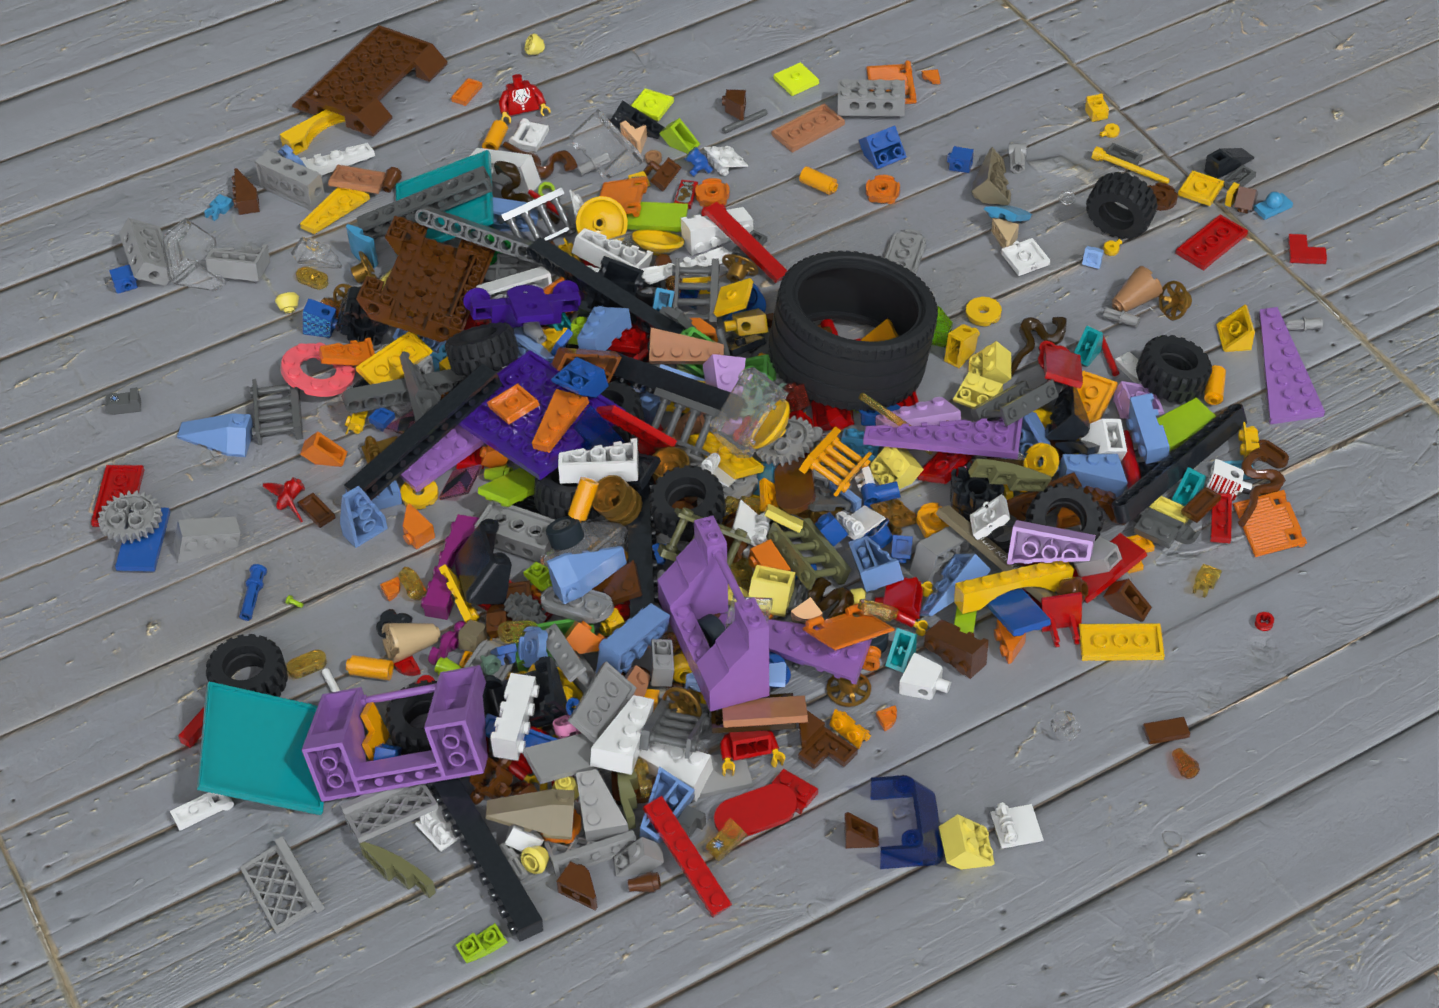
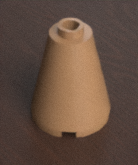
M1139 266L1112 299L1113 309L1127 312L1159 297L1163 292L1158 278L1153 279L1151 276L1152 272L1149 269Z

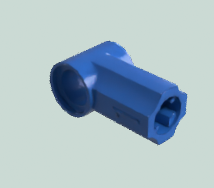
M897 481L878 486L874 483H867L861 487L863 504L870 509H873L870 507L871 504L901 497Z

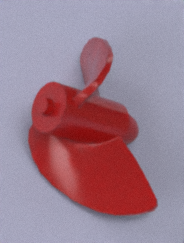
M292 477L284 485L263 483L262 486L278 496L276 503L278 510H283L289 506L300 522H303L293 502L300 491H305L304 484L300 479Z

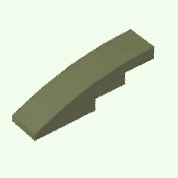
M975 459L968 471L970 477L988 478L990 484H1007L1011 491H1044L1045 487L1052 480L1051 476L1030 468L987 459Z
M634 769L632 775L618 772L621 808L629 830L636 828L633 809L637 808V800L634 790L639 789Z
M367 842L359 843L362 855L388 882L396 877L408 890L416 885L428 898L436 894L434 882L402 857Z

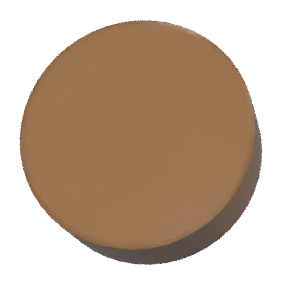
M657 150L648 151L645 154V162L648 164L650 161H655L657 164H660L662 162V154Z

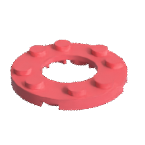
M301 343L292 347L284 354L280 369L284 380L291 387H298L308 395L330 397L343 393L347 387L352 385L355 368L354 365L330 364L336 369V373L332 377L326 379L310 377L302 371L300 365L303 361H307L310 358L320 360L319 348L325 344Z

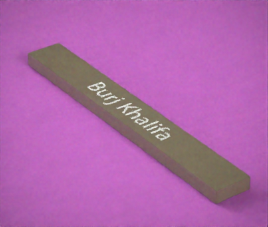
M948 505L937 510L936 515L1002 571L1022 567L1019 563L1007 564L1008 554L988 537H982L977 540L973 536L971 523ZM1023 587L1039 602H1041L1043 597L1057 596L1046 588Z

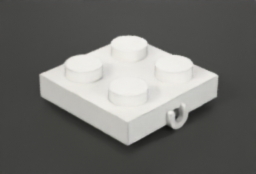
M1033 238L1022 242L1015 241L1013 245L1001 249V255L1018 276L1050 265V259Z
M1002 494L990 502H984L983 507L970 514L972 533L977 540L988 536L994 529L1005 525L1010 520L1007 500Z

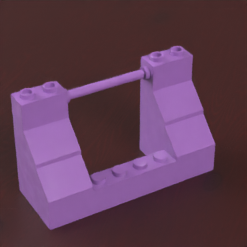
M714 516L694 520L695 538L658 579L659 602L664 612L670 615L669 623L710 712L769 696V625L755 597L745 600L727 564V542ZM729 584L737 600L735 602V621L715 640V644L710 648L697 620L707 614L714 615L728 612Z
M477 665L440 672L437 684L376 695H364L362 687L322 694L302 748L321 801L484 773L488 752L483 706V692L486 681L481 666ZM434 692L424 726L432 750L366 762L365 751L362 747L365 739L364 723L360 717L366 704Z

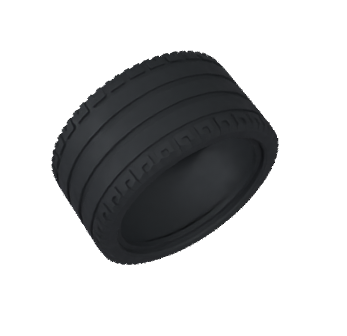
M840 250L838 252H823V254L817 253L816 255L809 256V258H803V260L798 261L797 264H794L785 273L778 290L769 337V358L772 367L779 374L780 379H783V382L793 388L795 392L801 393V396H806L807 399L814 400L816 403H822L824 406L829 405L832 408L837 407L841 410L847 409L849 411H872L901 403L916 391L925 373L938 317L937 302L932 291H930V288L926 286L924 281H921L920 277L916 276L914 272H910L908 268H904L901 264H896L897 262L889 261L887 258L874 256V254L858 253V251L843 252ZM845 319L861 322L876 328L886 319H889L898 337L875 342L852 340L827 332L817 326L814 321Z

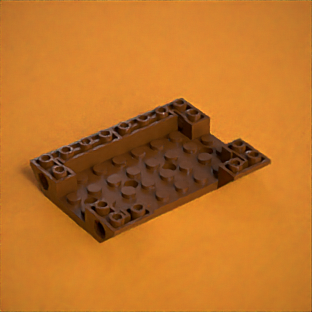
M378 25L292 104V107L312 115L328 110L345 116L346 127L374 137L393 118L380 100L414 67L417 78L430 82L448 64V61L432 43Z
M394 216L385 235V239L398 256L384 288V281L366 276L356 300L372 320L438 342L446 341L453 337L454 334L464 330L470 315V311L466 309L463 303L464 296L469 290L483 283L495 250L461 239L458 248L426 238L428 227L403 217Z

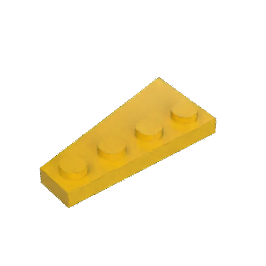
M337 187L300 223V227L305 231L316 234L370 200L369 194L358 190Z

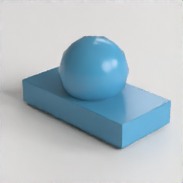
M1271 192L1267 195L1265 201L1254 205V211L1266 220L1292 208L1293 202L1283 193Z

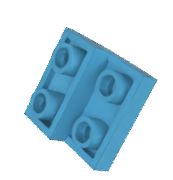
M1001 205L984 208L991 218H1006L1013 223L1030 220L1032 216L1028 211L1014 206Z
M347 224L346 229L352 254L361 261L359 251H362L372 267L376 268L378 259L374 238L365 236L363 229Z
M855 428L844 429L841 442L862 458L870 451L872 455L868 460L872 463L878 455L880 446L864 445L865 431H859ZM839 450V453H840L841 455H843L844 457H846L848 460H852L851 458H849L847 455H845L843 452H841V451Z

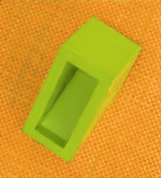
M680 118L669 123L659 133L670 147L686 154L694 147L700 145Z

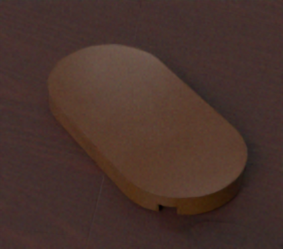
M799 457V462L792 460L791 465L785 462L784 466H781L780 463L774 472L776 502L779 509L786 511L788 514H797L809 508L808 505L811 502L813 504L816 498L813 470L809 469L806 474L799 470L806 458Z

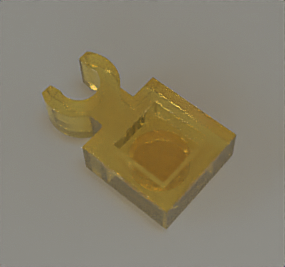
M1203 563L1196 575L1193 593L1195 594L1197 590H1203L1202 597L1205 598L1208 595L1209 588L1214 589L1221 577L1222 570Z

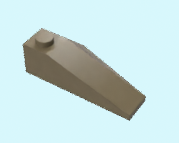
M993 147L989 149L972 185V194L982 203L1008 205L1011 200V192L1006 187L1009 183L1004 176V173H1006L1004 160Z
M550 789L487 800L486 819L508 826L518 825L524 827V831L531 833L534 830L543 833V837L550 839L572 840L574 790Z

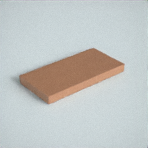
M822 104L772 130V136L793 153L844 126L845 120L826 104Z
M805 695L759 698L722 708L723 726L725 728L808 722Z

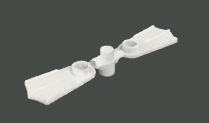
M722 246L701 254L692 260L690 257H684L680 266L694 267L698 265L700 267H707L712 265V259H719V264H723L722 257L726 254H732V251H728ZM668 263L661 266L642 268L641 270H644L643 278L645 282L653 284L672 277V265L675 264Z

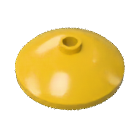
M604 196L591 198L578 210L576 216V230L578 234L585 228L606 235L608 240L617 239L621 241L627 231L628 221L625 210L612 198ZM597 220H601V226H597Z
M637 230L632 233V240L642 249L653 252L655 256L661 253L673 252L684 245V239L681 236L666 231Z
M778 399L760 415L749 436V445L754 449L763 448L784 435L790 414L788 401Z

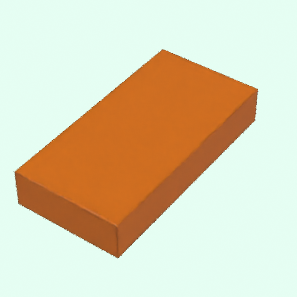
M467 78L451 97L452 102L466 106L483 87L482 82Z

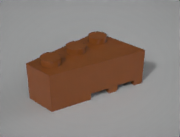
M559 347L551 365L558 371H561L578 357L604 369L607 382L610 383L622 357L615 351Z

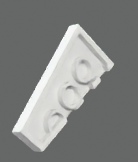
M365 143L347 147L346 151L343 152L334 150L329 155L321 156V154H316L312 159L306 160V157L300 159L307 168L317 171L322 177L327 173L334 172L337 165L352 166L354 163L368 160L375 156L371 146Z

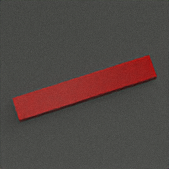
M717 201L704 209V213L775 283L782 280L788 270Z

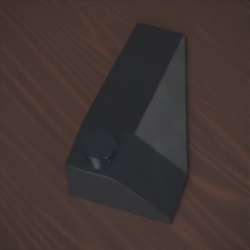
M1068 385L1059 393L1054 404L1056 410L1050 415L1052 422L1047 424L1045 428V436L1048 440L1076 441L1078 438L1086 436L1090 430V421L1076 387Z

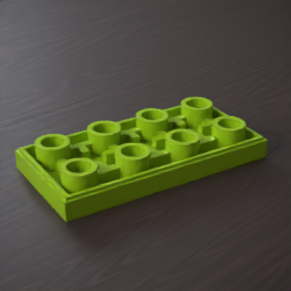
M641 202V211L638 217H634L633 214H626L628 221L627 230L681 232V218L687 217L688 204Z
M1195 398L1158 417L1157 421L1159 425H1163L1170 446L1169 452L1185 443L1213 420L1216 415L1199 399Z
M520 467L478 487V494L484 496L486 500L499 502L504 507H511L512 504L534 495L535 476Z

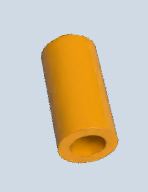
M495 120L492 123L482 144L483 149L499 150L508 131V126L505 122Z
M808 166L804 167L800 173L799 181L828 195L835 193L838 189L837 179Z
M1212 366V373L1205 386L1204 400L1210 405H1218L1223 402L1226 370L1221 366Z
M580 477L568 512L570 517L578 519L580 523L587 520L599 485L597 481Z
M352 655L350 659H347L346 670L349 672V675L390 681L393 675L394 663L392 660Z

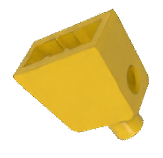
M760 309L732 314L733 320L724 322L725 332L734 331L738 336L768 332L766 314Z
M962 324L948 333L944 361L957 368H961L976 350L977 339L980 335L979 330Z

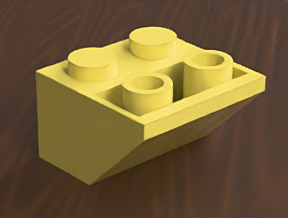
M996 341L969 358V372L1004 384L1011 380V352Z
M968 372L954 396L953 402L974 408L1003 391V384Z
M884 447L869 465L872 475L879 485L897 481L899 489L912 484L924 470L906 448Z
M756 565L751 579L748 599L755 597L762 613L785 617L795 587V572Z
M958 814L939 826L947 864L961 870L995 864L993 850L988 837L989 832L985 826Z

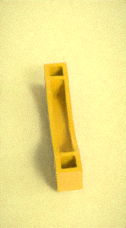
M324 110L280 134L282 147L286 144L293 150L295 155H298L308 149L312 140L320 132L335 124L345 122V116Z
M1042 562L955 583L954 603L961 613L965 614L981 610L996 597L1017 588L1042 587L1056 592L1062 579L1073 577L1074 568L1069 562Z

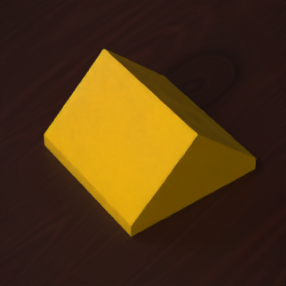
M1243 305L1216 324L1223 351L1225 352L1252 350L1255 330L1248 307Z

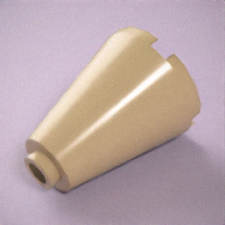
M386 623L382 627V633L386 632V638L382 639L388 659H393V663L406 659L436 644L440 638V630L433 623Z

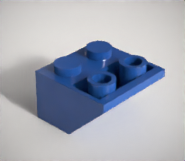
M895 126L859 139L864 156L876 169L907 158Z
M578 357L551 379L553 383L576 394L595 398L609 387L604 369Z

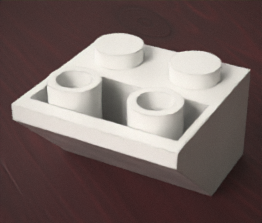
M1100 419L1090 424L1088 434L1083 438H1079V440L1089 441L1100 446L1099 452L1094 454H1118L1120 462L1127 452L1121 419Z

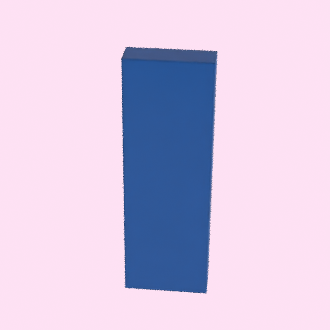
M567 329L555 343L550 352L554 357L559 347L565 348L573 332Z

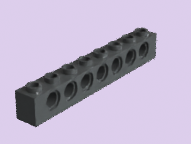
M481 166L357 217L358 227L363 229L365 236L374 239L387 233L394 216L417 222L415 220V213L422 207L429 206L445 211L492 192L490 176L484 166ZM422 211V217L424 219L427 218L428 215L426 212Z

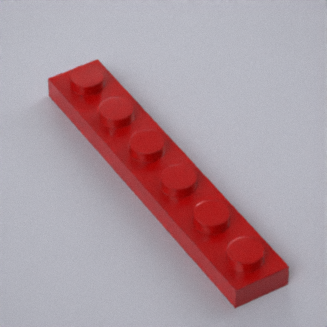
M661 796L643 807L644 812L711 916L715 917L730 908L732 903L664 798Z

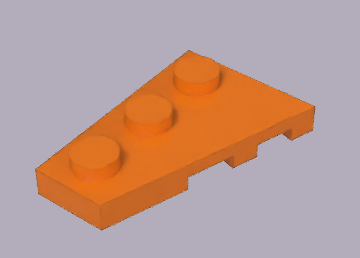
M365 338L363 342L353 340L350 341V344L335 343L323 345L319 348L321 364L358 366L375 354L371 338Z

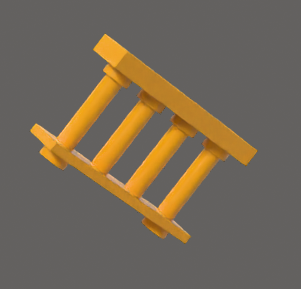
M834 427L816 446L799 468L804 474L809 469H815L837 485L838 489L833 494L835 497L841 491L843 493L847 491L851 485L849 482L862 468L870 464L871 461L868 459L872 455L869 451L862 458L840 442L838 436L841 430L837 427ZM836 447L838 450L843 452L845 455H847L849 458H851L858 464L855 465L833 448ZM827 455H830L831 457H833V458H834L835 460H837L839 463H841V464L844 465L846 468H848L851 472L849 473L848 471H846V470H845L844 468H842L840 465H838V464L835 463L833 460H831L829 457H827ZM820 462L824 463L826 466H828L829 468H831V469H832L833 471H835L837 474H839L840 476H842V477L844 478V480L840 479V478L837 477L835 474H833L831 471H829L828 469H826L824 466H822V465L820 464Z

